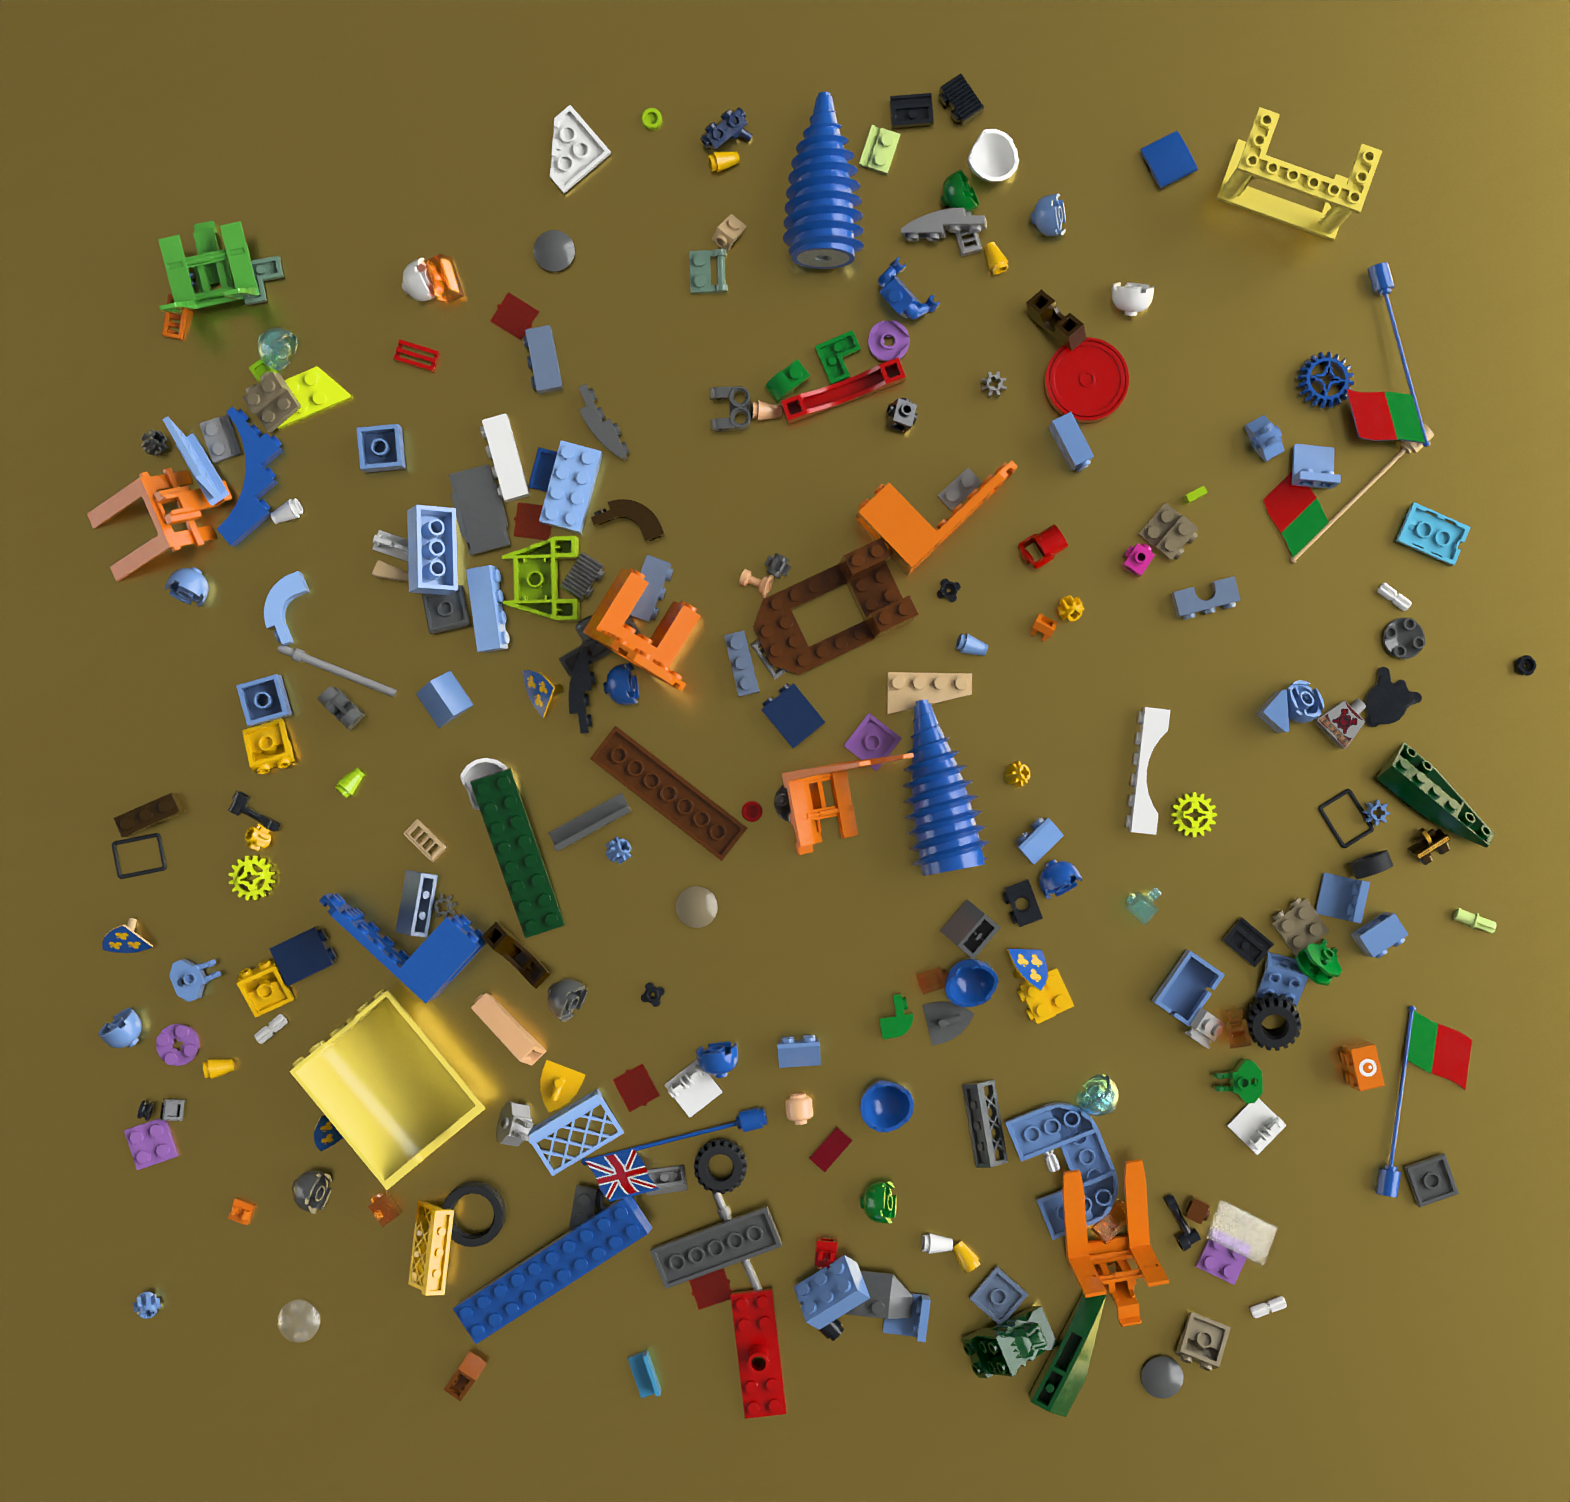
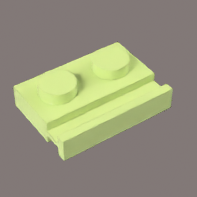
M872 125L859 166L887 175L900 134Z

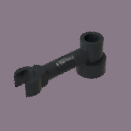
M235 791L232 797L233 801L228 809L229 812L237 816L242 812L263 824L273 832L278 831L281 825L279 822L248 807L251 797L241 791Z
M1170 1194L1163 1199L1182 1230V1233L1177 1235L1175 1239L1184 1252L1191 1248L1192 1244L1201 1240V1237L1195 1228L1192 1230L1189 1228L1176 1199Z

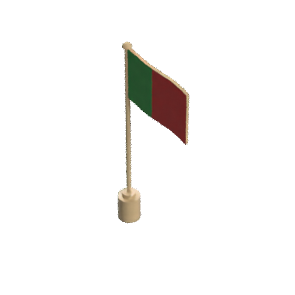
M1423 423L1427 440L1429 441L1434 436V433ZM1401 440V447L1403 449L1329 522L1319 500L1310 487L1292 485V472L1263 499L1269 517L1284 537L1291 553L1290 562L1296 563V560L1405 452L1416 454L1423 447L1422 443Z

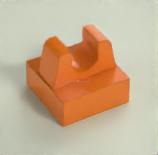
M1039 613L1033 624L1031 634L1035 636L1036 632L1040 631L1044 634L1042 641H1046L1052 636L1058 622Z
M236 1197L230 1209L228 1219L247 1226L256 1204Z

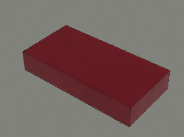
M836 1126L809 1159L822 1171L826 1172L849 1146L852 1139Z

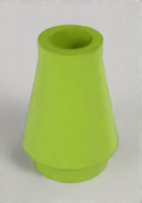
M355 767L350 773L338 780L334 788L345 798H348L349 795H353L365 775Z

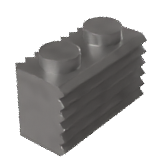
M582 552L563 580L560 588L580 601H583L584 598L588 600L594 591L591 588L595 581L599 582L605 574V571H603L604 565Z

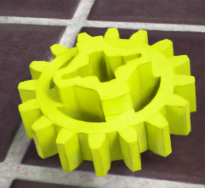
M1192 792L1191 797L1186 793L1184 794V800L1181 798L1177 799L1179 805L1172 806L1176 810V813H1171V816L1176 817L1172 824H1178L1177 831L1184 830V836H1188L1190 832L1192 837H1196L1197 832L1200 836H1204V830L1210 832L1211 828L1209 825L1216 824L1212 820V817L1217 816V813H1212L1216 806H1210L1211 799L1204 800L1203 793L1199 797H1197L1196 792ZM1187 802H1190L1189 807L1185 811H1181L1182 807ZM1198 802L1202 803L1207 811H1203L1199 807ZM1193 811L1203 814L1202 816L1195 817V819L1185 816V814H1190ZM1181 818H1184L1189 823L1190 828L1184 825ZM1204 818H1207V820H1206V822L1204 823V825L1201 826L1200 828H1198V827H1199V823H1200Z
M254 855L252 860L250 856H245V861L238 859L239 865H232L231 867L235 871L228 874L233 877L229 884L235 885L232 892L239 891V898L246 895L245 899L247 901L252 896L254 900H259V894L265 897V890H272L269 884L275 883V880L271 879L275 872H269L272 865H265V858L258 861L257 855ZM255 865H258L263 872L258 871ZM244 867V872H243V874L239 877V873H240L241 869ZM251 875H260V877L254 879L253 882L249 880H244L245 878H248ZM265 879L263 886L260 888L259 884ZM240 884L247 886L249 891L243 889Z

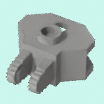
M512 1101L506 1102L501 1109L496 1127L497 1142L519 1147L523 1140L529 1141L530 1135L528 1134L534 1124L530 1118L529 1105L523 1103L516 1104Z

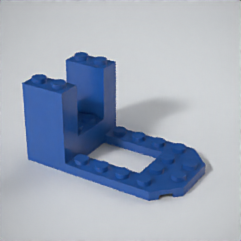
M325 894L319 900L324 907L327 905L330 907L327 912L424 1003L437 998L487 944L481 937L484 933L480 929H473L470 926L471 921L465 915L459 916L455 914L452 918L450 916L446 917L420 947L409 956L404 950L401 949L399 951L394 947L395 942L386 935L384 937L378 932L380 928L374 922L370 921L368 923L363 918L364 913L357 907L352 908L339 894Z

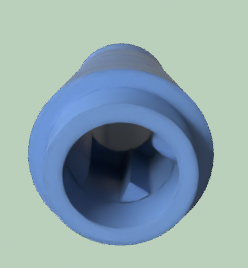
M967 633L965 635L960 634L956 643V650L965 654L985 656L988 649V644Z

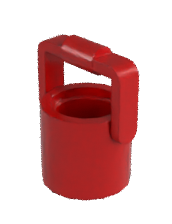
M1053 524L1041 533L1033 534L1020 542L1018 546L1021 556L1027 564H1031L1034 569H1038L1051 561L1054 555L1067 548L1068 544L1059 528ZM1033 542L1043 558L1036 562L1029 551L1025 549Z

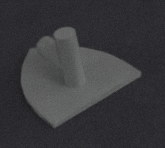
M941 1001L923 1005L932 1046L957 1037L965 1030L974 1016V1013L967 1008L952 1002Z

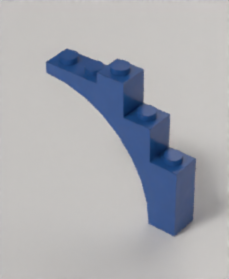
M232 406L226 412L236 425L243 442L246 473L243 489L237 504L217 530L229 545L235 547L271 517L269 512L271 507L263 498L259 499L277 484V481L274 479L276 474L269 467H265L279 456L283 450L279 447L282 443L275 435L270 436L265 433L260 437L262 432L255 424L251 426L246 421L249 418L241 408L237 410Z

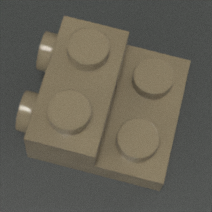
M266 372L260 377L261 381L257 385H251L245 389L246 394L242 398L252 414L258 416L268 432H273L298 411L301 405L281 374Z
M1165 502L1138 535L1165 559L1171 561L1173 558L1177 560L1185 550L1182 547L1187 542L1191 544L1198 536L1196 531L1199 528Z
M1299 897L1289 904L1290 908L1285 912L1283 910L1277 912L1272 917L1274 920L1270 922L1294 956H1297L1308 944H1314L1330 932L1306 898L1300 899Z
M1190 1312L1175 1354L1179 1355L1180 1360L1185 1363H1192V1361L1199 1363V1368L1211 1371L1220 1366L1231 1327Z

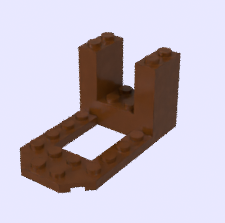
M882 538L843 555L839 564L763 599L753 629L771 666L800 675L912 622L919 615L910 595L903 598L886 564L891 555ZM847 584L864 621L812 646H808L791 610Z

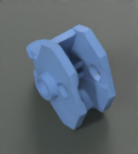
M1265 415L1245 425L1252 447L1264 462L1285 451L1280 437L1282 436L1280 429L1277 425H1273Z
M187 959L174 962L169 977L177 996L188 1002L201 998L205 984L221 976L220 971L213 972L208 976L204 972L205 968L216 964L215 959L197 965Z

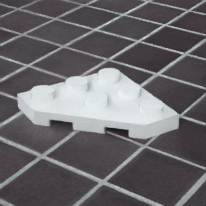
M571 105L554 118L550 178L563 193H566L611 154V151Z

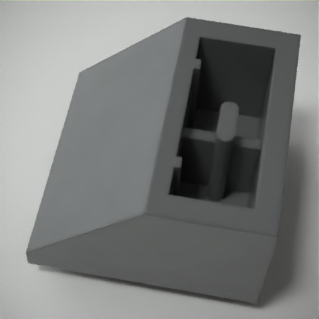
M967 899L940 931L974 959L1001 927Z

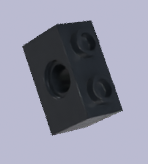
M1029 879L1003 887L1005 892L1001 894L1005 904H1009L1012 912H1009V916L1013 924L1017 923L1018 927H1022L1043 919ZM1019 898H1024L1027 903L1026 907L1019 910L1016 907V901Z

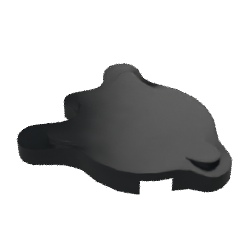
M1380 667L1377 670L1376 684L1368 691L1364 700L1366 705L1365 723L1369 727L1394 723L1400 720L1409 706L1421 702L1422 696L1418 692L1409 691L1406 682L1402 679L1392 683L1389 669L1387 667Z

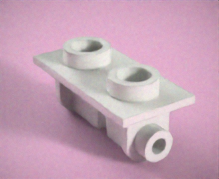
M379 530L378 534L374 536L372 550L408 562V539Z

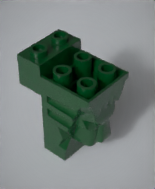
M1031 1306L992 1328L982 1327L962 1338L964 1351L972 1361V1370L979 1378H989L993 1375L1013 1377L1019 1371L1020 1366H1026L1027 1361H1033L1036 1356L1058 1346L1042 1306Z

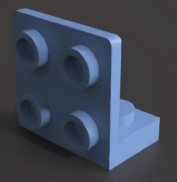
M1295 444L1293 446L1292 485L1333 489L1340 484L1341 475L1334 474L1335 449L1333 447Z
M1324 873L1315 911L1321 915L1361 923L1370 882Z
M1267 952L1265 956V972L1258 987L1256 998L1259 996L1261 999L1263 994L1266 993L1268 996H1271L1272 993H1276L1277 996L1283 994L1286 999L1290 998L1297 1007L1308 976L1299 969L1294 958Z
M911 1293L913 1295L911 1318L884 1319L883 1332L916 1337L919 1342H926L931 1299L929 1295Z

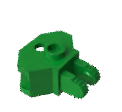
M1323 938L1318 944H1308L1297 954L1295 960L1299 969L1316 984L1327 986L1332 978L1340 976L1342 969L1337 960L1338 956L1336 953L1338 949L1335 947L1329 949L1326 946L1328 941Z
M1241 1059L1234 1070H1229V1072L1214 1073V1078H1229L1230 1085L1215 1086V1091L1236 1093L1246 1104L1255 1103L1263 1093L1262 1071L1250 1059Z

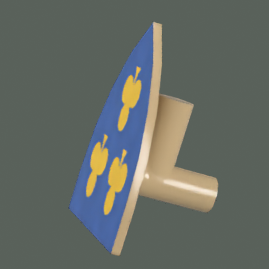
M129 918L127 926L123 924L111 929L104 936L102 942L103 950L116 953L140 952L152 948L153 945L134 932L137 923L135 918Z

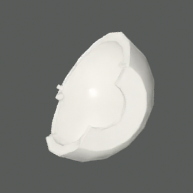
M997 129L983 130L967 157L972 172L979 179L987 182H1001L1011 177L1019 163L1018 152L1013 139L1005 132Z
M490 758L477 759L468 764L461 773V781L468 792L474 809L480 810L470 781L508 769L500 761Z

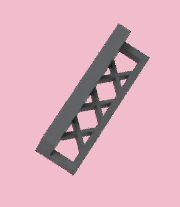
M620 793L548 834L555 845L556 851H560L632 810L623 794Z
M995 1080L962 1085L976 1168H991L1008 1163ZM985 1086H988L989 1089L988 1097L984 1093ZM989 1107L992 1109L991 1118L988 1117ZM993 1128L996 1132V1136L994 1139L991 1135V1131ZM996 1148L999 1150V1160H995L994 1153Z

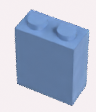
M1072 412L1053 420L1048 428L1070 471L1076 469L1079 472L1087 468L1091 464L1090 461L1094 455Z

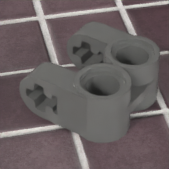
M742 386L713 387L709 389L710 400H729L730 418L711 419V431L746 430L751 424L749 391ZM741 393L745 395L746 399L742 403H737L734 400L735 395ZM738 414H743L746 416V421L738 424L735 421V417Z
M328 687L318 697V701L350 731L365 716L337 687Z

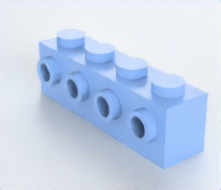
M491 565L466 569L477 652L487 653L508 649L509 634L505 628L507 617L502 606L504 596L499 584L501 581L500 571L496 566Z

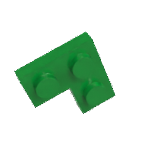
M853 330L815 346L830 385L850 378L843 358L861 350Z

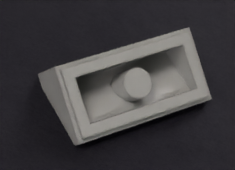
M684 1165L647 1170L650 1179L659 1188L658 1190L646 1192L647 1196L687 1190Z

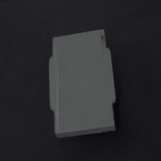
M490 464L449 474L453 489L451 493L454 508H456V517L461 536L466 539L470 556L510 546L506 528L508 521L501 495L497 491L498 484L494 481Z

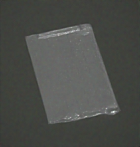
M1220 1200L1206 1238L1264 1266L1277 1227Z

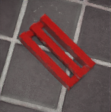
M399 339L393 360L434 372L440 352ZM403 346L432 354L434 357L431 358L402 348ZM400 354L431 362V366L400 357Z

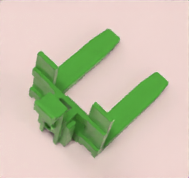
M214 221L194 224L195 232L193 236L198 255L187 258L184 255L180 235L158 239L174 303L159 306L160 311L181 313L182 308L194 310L244 299L243 294L249 296L260 295L241 221L220 226L225 245L223 250H219ZM194 267L200 293L194 294L188 268ZM221 283L222 288L212 290L211 284Z

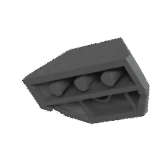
M860 1270L870 1299L845 1314L884 1319L911 1318L913 1295L908 1292L894 1274Z

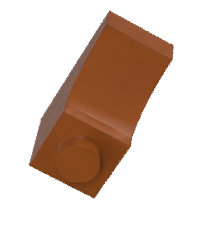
M469 1351L443 1390L461 1401L487 1363Z

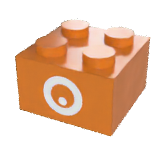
M1362 1041L1342 1046L1343 1052H1340L1342 1063L1346 1064L1347 1072H1345V1079L1348 1085L1358 1091L1385 1086L1375 1044Z

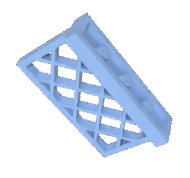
M168 416L164 418L163 421L176 442L178 450L208 502L213 506L228 496L229 492L197 437L193 433L186 437Z
M597 1088L532 1127L528 1135H530L529 1143L533 1145L550 1174L554 1176L622 1135L624 1131ZM601 1104L605 1110L604 1117L592 1116L593 1109ZM579 1117L587 1118L586 1128L574 1127L575 1119ZM590 1120L602 1122L600 1132L588 1130ZM605 1123L613 1124L617 1129L611 1135L602 1133ZM560 1128L569 1129L568 1139L557 1138V1130ZM573 1130L584 1133L582 1143L570 1141ZM586 1135L599 1136L597 1143L593 1146L584 1144ZM542 1139L552 1140L550 1150L541 1149L537 1142ZM554 1141L566 1143L564 1154L552 1151ZM569 1144L581 1147L578 1155H566ZM551 1155L562 1157L561 1165L553 1169L549 1163Z

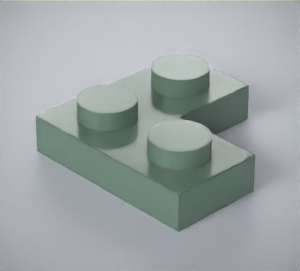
M279 255L251 260L260 295L249 296L243 294L246 305L267 302L264 281L284 278Z

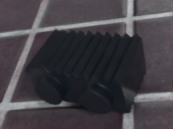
M961 73L940 87L939 98L944 105H949L952 110L950 114L955 122L960 121L963 126L983 112V104Z

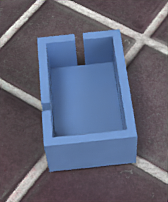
M1186 949L1151 1001L1183 1024L1190 1026L1199 1010L1211 996V993L1205 989L1208 987L1215 990L1225 974L1192 951Z
M845 1255L829 1264L830 1269L824 1267L794 1286L798 1301L802 1304L800 1307L806 1323L818 1330L870 1299L858 1263Z

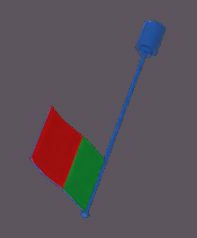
M1387 262L1379 263L1369 267L1368 273L1374 293L1384 296L1410 394L1358 392L1346 389L1359 438L1372 441L1405 440L1422 443L1424 447H1428L1430 441L1428 442L1388 297V294L1392 292L1391 289L1395 287L1389 264Z
M1414 1006L1408 1007L1410 1013L1389 1165H1384V1169H1379L1376 1194L1389 1197H1398L1401 1172L1397 1171V1167L1393 1166L1407 1061L1426 1072L1451 1080L1466 1090L1472 1040L1468 1036L1455 1029L1431 1021L1414 1011L1416 1010Z

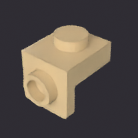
M730 214L717 227L712 240L728 252L733 243L745 232L747 226Z

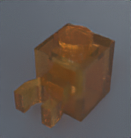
M936 966L916 973L922 994L945 988L947 978L945 969L941 970L940 966Z
M1237 1008L1238 1015L1236 1017L1231 1016L1230 1009L1226 1010L1227 1018L1230 1021L1225 1022L1230 1049L1251 1046L1246 1019L1241 1020L1243 1017L1242 1008Z
M389 1191L384 1195L382 1192L371 1198L373 1203L368 1206L382 1227L403 1212Z

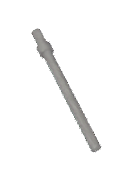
M282 644L278 647V652L292 657V660L297 662L303 661L393 698L396 695V689L305 654V651L296 648L295 650Z
M713 1193L712 1196L718 1207L717 1213L720 1219L722 1218L723 1221L732 1219L729 1206L725 1205L721 1193ZM750 1260L741 1261L753 1290L762 1289Z

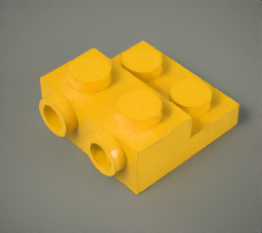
M282 718L242 730L249 765L254 773L267 774L270 772V768L277 766L278 768H286L290 766V762L295 761L291 742L288 740L285 722Z
M265 959L258 964L257 968L253 970L245 968L237 976L236 984L255 1018L294 1000V996L286 985L275 960Z
M1057 968L1048 971L1046 984L1041 991H1038L1031 985L1027 986L1026 982L1019 984L1020 990L1017 992L1022 1003L1026 1001L1029 1007L1026 1012L1031 1022L1035 1020L1036 1024H1039L1056 1016L1058 1013L1074 1007Z

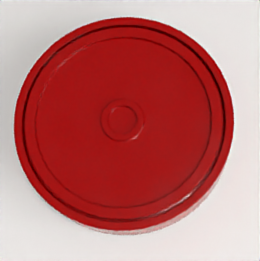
M1087 337L1072 352L1063 345L1054 353L1045 371V392L1053 408L1062 416L1072 412L1076 422H1097L1110 416L1123 402L1129 387L1128 367L1123 356L1114 346L1101 339Z

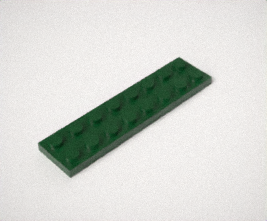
M511 768L470 781L524 937L528 938L564 926L565 922Z

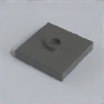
M458 585V590L449 595L422 594L430 635L471 625L463 585Z
M1444 1153L1404 1167L1419 1208L1459 1194Z

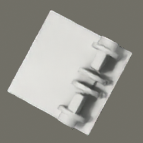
M697 1059L664 1085L668 1089V1093L675 1098L689 1118L723 1092L712 1077L702 1071Z
M1258 1098L1255 1103H1249L1227 1126L1258 1155L1286 1127V1124Z

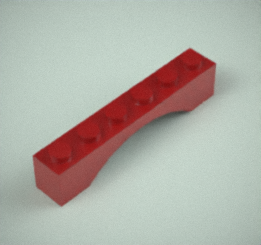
M898 357L841 382L782 400L781 406L787 423L791 424L904 382L906 376Z

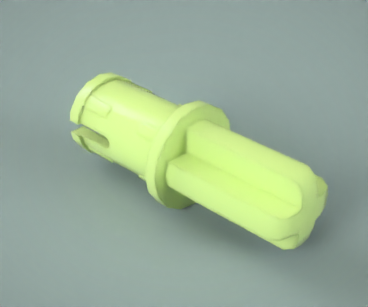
M1457 908L1453 920L1467 924L1471 929L1477 928L1490 934L1494 933L1496 922L1479 916V913L1473 914L1461 908Z

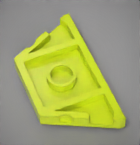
M316 366L285 380L300 403L301 408L277 428L281 429L351 399L352 396Z

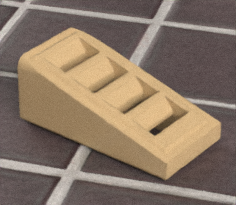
M377 560L371 574L372 576L409 582L407 572Z
M418 818L403 833L431 862H434L448 848ZM419 826L421 830L413 837L411 835L412 832ZM425 832L427 835L419 843L417 839ZM429 838L433 840L426 848L423 847ZM435 844H437L438 847H437V848L435 849V851L431 854V853L429 852V850H430Z

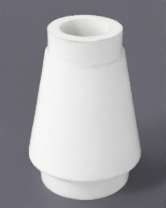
M296 498L293 500L289 499L271 512L270 515L273 522L278 524L299 518L303 514V508Z
M931 1233L923 1235L921 1240L922 1252L933 1254L952 1251L953 1239Z

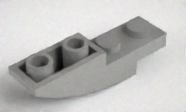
M964 207L932 212L915 219L901 228V234L908 241H918L919 238L938 241L939 238H945V230L951 233H958L960 230H969V232L973 233L987 230V220L985 215L967 216Z

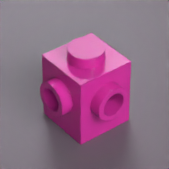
M1137 543L1134 547L1130 546L1124 554L1126 560L1122 567L1140 577L1155 556L1152 553L1153 549L1144 543L1141 545Z

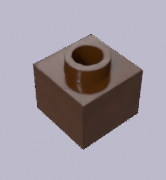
M1191 1196L1183 1215L1196 1223L1202 1224L1203 1220L1206 1221L1210 1215V1205L1203 1200Z

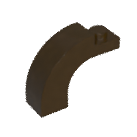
M627 499L609 501L607 503L610 510L601 509L594 513L595 516L591 517L595 527L616 519L631 520L640 528L646 543L665 536L655 514L649 508L636 501Z
M495 922L481 936L494 951L509 961L532 987L537 989L551 974L519 939L499 923Z

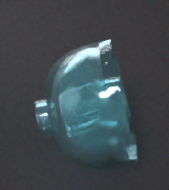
M281 327L270 328L258 338V356L266 366L277 371L282 370L290 363V361H287L291 353L295 355L298 338L291 331Z
M1098 1074L1088 1080L1083 1085L1086 1089L1082 1094L1079 1092L1076 1101L1085 1112L1093 1116H1102L1115 1110L1119 1099V1090L1115 1082L1108 1075L1104 1077L1102 1074Z

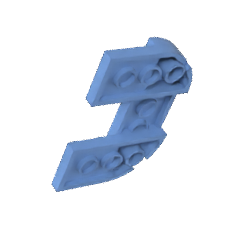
M1054 1102L1005 1121L1021 1162L1061 1147L1070 1171L1080 1170L1084 1187L1087 1227L1099 1222L1110 1212L1118 1194V1178L1100 1131L1093 1118L1086 1111L1070 1103ZM1062 1190L1037 1199L1052 1240L1065 1236Z

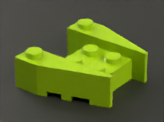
M554 536L521 550L502 555L503 560L513 561L514 600L503 601V604L559 622L581 621L580 600L558 599V560L578 559L579 538L576 536Z

